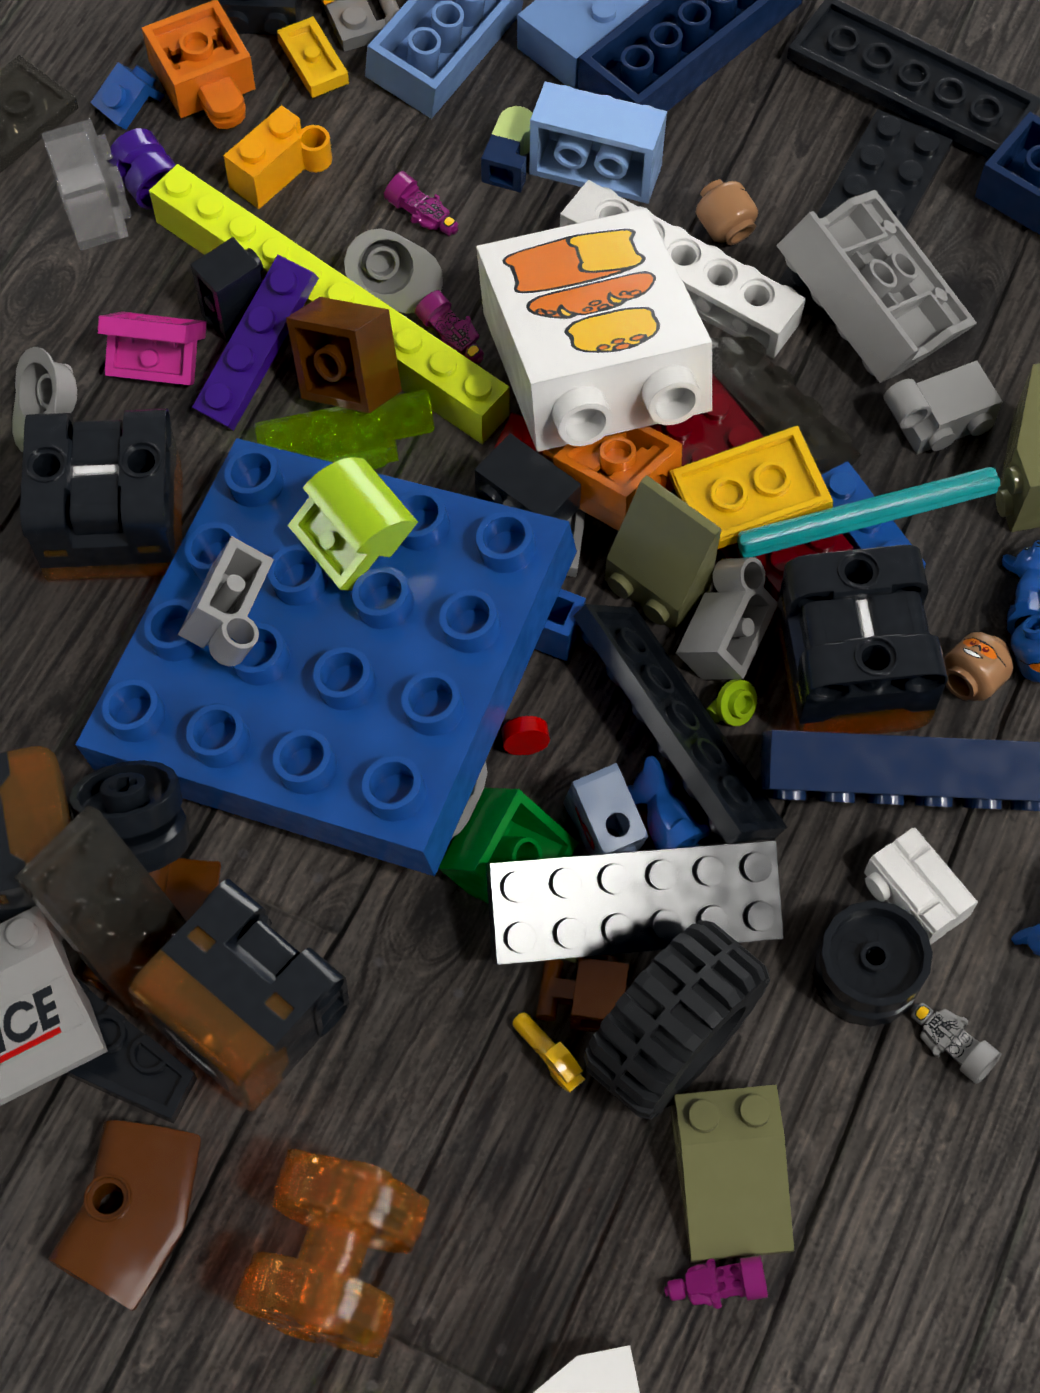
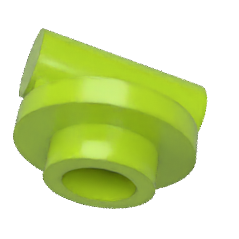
M730 680L721 688L718 697L706 710L716 723L723 721L732 726L744 725L752 718L756 710V691L752 684L745 680Z

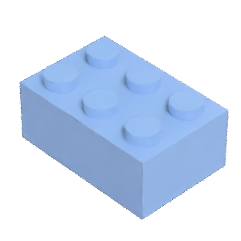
M545 81L530 119L529 174L583 187L590 180L601 187L613 190L619 197L649 204L662 166L667 111L656 109L649 105H640L615 99L608 95H599L574 89L567 85H558Z

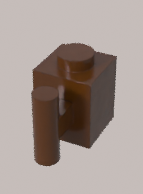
M611 955L590 956V958L579 957L576 980L562 979L564 966L562 960H544L536 1018L543 1021H555L558 1003L573 1005L570 1029L597 1032L603 1019L611 1012L616 1005L615 1003L626 991L629 964L619 963V959Z

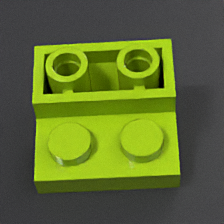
M350 457L326 466L304 485L303 489L309 495V498L287 526L340 590L352 591L356 580L368 571L379 556L391 557L418 521L365 459Z

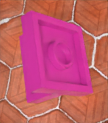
M123 311L100 315L98 334L107 335L105 376L193 385L195 381L197 340L205 339L207 321Z

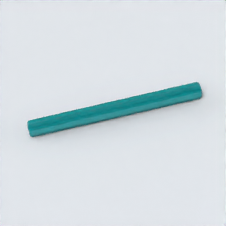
M987 467L741 531L738 534V549L743 558L755 557L988 496L998 491L1000 478L994 468Z

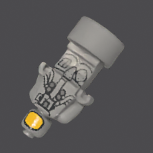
M916 1003L911 1008V1018L918 1024L924 1025L920 1037L933 1051V1055L939 1058V1054L946 1051L961 1065L960 1071L975 1084L981 1082L1000 1059L1002 1053L986 1040L979 1042L964 1030V1025H968L967 1018L955 1015L947 1009H942L939 1012L936 1011L933 1014V1010L925 1003H920L919 1005Z

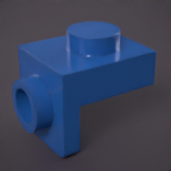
M117 62L91 101V104L115 124L127 129L149 96L161 102L165 95L153 86L157 79L139 65H136L132 70Z

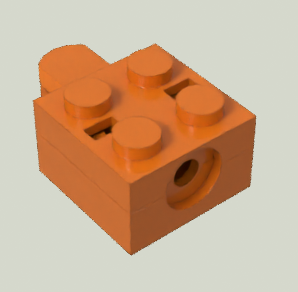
M212 0L142 27L148 60L180 118L204 110L211 123L219 129L234 128L245 119L246 107L242 94L256 89L251 56L218 0Z
M650 426L604 436L599 441L586 446L566 444L565 446L542 451L544 458L552 461L554 465L581 483L579 509L618 531L640 481L647 475L672 492L674 487L670 480L669 471L682 466V444Z

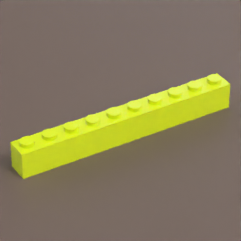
M179 164L173 167L149 190L156 222L204 255L234 237L245 250L251 248L258 255L263 265V271H261L262 281L277 254L314 272L319 279L304 306L319 297L389 309L402 390L479 443L483 444L509 416L508 385Z

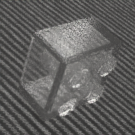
M91 119L41 133L56 186L80 251L128 237L124 219L131 218V213L124 193L118 194L125 191L118 167L113 166L111 162H107V160L113 159L105 134L97 136Z

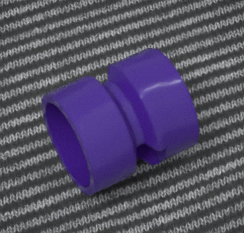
M145 128L127 131L115 140L107 154V162L121 182L125 184L138 205L144 209H153L149 190L176 166L153 133Z

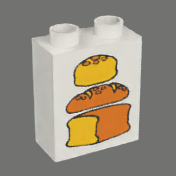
M647 208L476 246L484 317L537 452L565 446L566 444L586 446L599 441L604 436L654 424L675 425L688 420L693 415L712 411V341Z

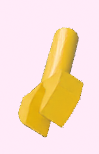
M520 1013L514 1018L512 1026L544 1060L551 1077L560 1087L567 1092H571L585 1081V1078L580 1074L583 1070L561 1042L555 1044L527 1013Z

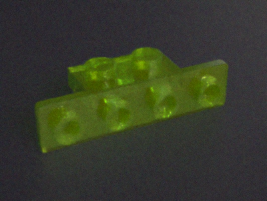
M420 390L396 395L371 413L342 407H332L256 422L254 428L258 444L330 462L350 457L362 458L373 469H378L387 463L399 461L395 443L396 439L431 433L434 431V422L429 393L427 390Z

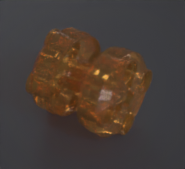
M288 1149L274 1186L275 1194L271 1204L283 1215L308 1227L299 1256L296 1259L274 1253H254L249 1266L244 1270L233 1307L274 1326V1329L291 1337L311 1343H322L368 1357L379 1358L394 1318L392 1312L396 1301L380 1289L358 1280L368 1248L392 1253H411L413 1251L416 1240L420 1238L430 1200L418 1194L405 1183L393 1178L390 1172L375 1165L356 1160L347 1161L331 1156L312 1154L298 1149Z

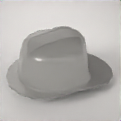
M382 228L367 230L356 236L347 248L344 257V268L347 278L396 311L405 314L414 313L416 306L426 295L435 290H440L441 292L443 286L442 269L436 258L426 249L395 232Z
M39 347L25 350L16 368V394L12 433L15 444L21 452H23L26 415L71 414L77 402V385L71 366L53 362L51 356L43 348Z

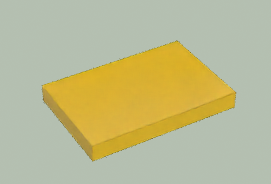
M798 425L669 471L670 480L678 498L721 528L718 549L737 543L738 534L741 531L833 507V499Z

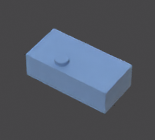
M408 0L367 46L365 77L432 119L515 22L517 14L522 11L523 0Z
M535 0L517 14V48L563 84L578 89L579 56L652 0Z

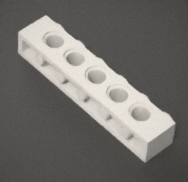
M588 180L560 213V227L639 210L644 207L636 206L619 197L613 190L601 187ZM649 211L700 318L774 359L801 323L806 298L799 295L793 288L771 280L762 275L756 268L738 262L727 256L718 247L705 244L689 235L683 228L673 226L654 216Z

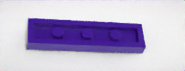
M277 254L192 408L229 429L235 430L289 333L286 317L303 308L319 277L314 272Z

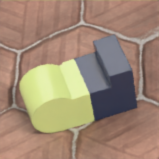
M513 106L503 110L481 157V179L483 183L521 193L526 181V156L524 155L530 152V119L533 113L529 109Z

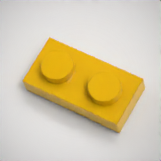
M314 16L277 30L279 44L312 98L349 84L346 68Z

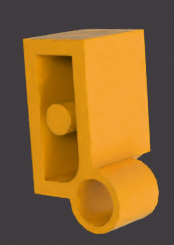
M281 105L223 155L229 188L257 209H260L304 169L317 173L326 170L331 165L332 151L329 132L319 125H309L301 129L300 118Z

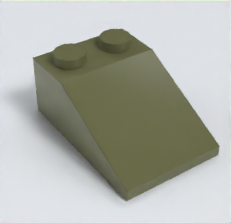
M1040 363L1033 364L1016 406L999 491L996 492L998 513L1001 517H1006L1011 532L1040 527Z
M646 475L640 481L607 556L605 581H607L608 586L616 595L624 599L630 598L642 607L644 613L651 621L658 625L665 624L676 632L697 609L704 593H710L721 528Z
M777 1084L674 1095L670 1113L690 1263L704 1262L708 1259L723 1260L794 1252L785 1136Z

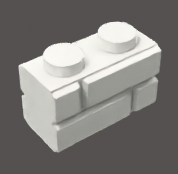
M915 827L898 837L892 844H888L869 859L864 871L867 876L865 882L872 895L881 902L887 900L889 903L895 904L912 914L927 932L930 945L966 920L978 903Z

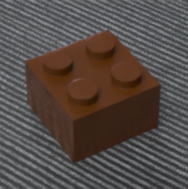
M319 297L286 317L302 399L371 413L402 391L389 309Z

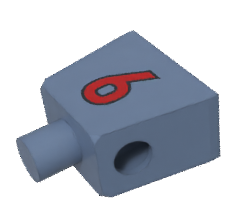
M617 763L572 782L563 804L589 855L631 852L641 849L648 838V834ZM607 830L616 832L619 837L610 835Z

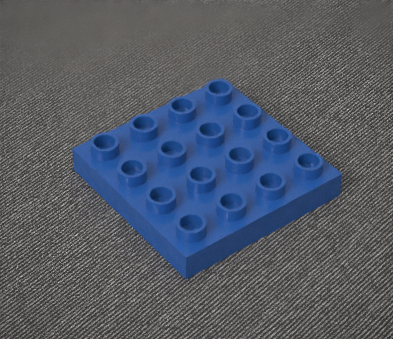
M236 438L75 745L94 771L126 761L146 760L160 762L174 769L179 779L181 794L184 799L435 876L577 553L570 522L378 474L418 523L391 557L379 556L368 571L356 580L352 591L340 590L287 526L309 498V495L303 489L304 485L316 473L334 462ZM231 536L271 557L274 561L247 616L258 627V641L240 664L225 666L218 663L212 657L209 645H206L203 649L179 636L178 633L213 562Z

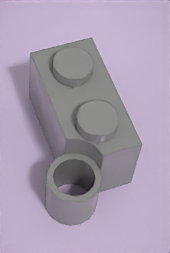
M977 360L918 383L913 379L901 380L892 385L883 396L884 401L916 455L931 449L933 451L942 450L951 445L956 439L969 434L978 436L987 432L995 424L1003 402Z
M231 536L213 562L178 635L203 649L206 645H209L210 654L222 665L236 666L240 664L258 641V627L247 616L274 559Z
M755 557L730 558L718 561L713 571V582L718 592L704 593L676 651V654L702 680L744 679L777 608L778 602L763 587L765 583L764 566Z

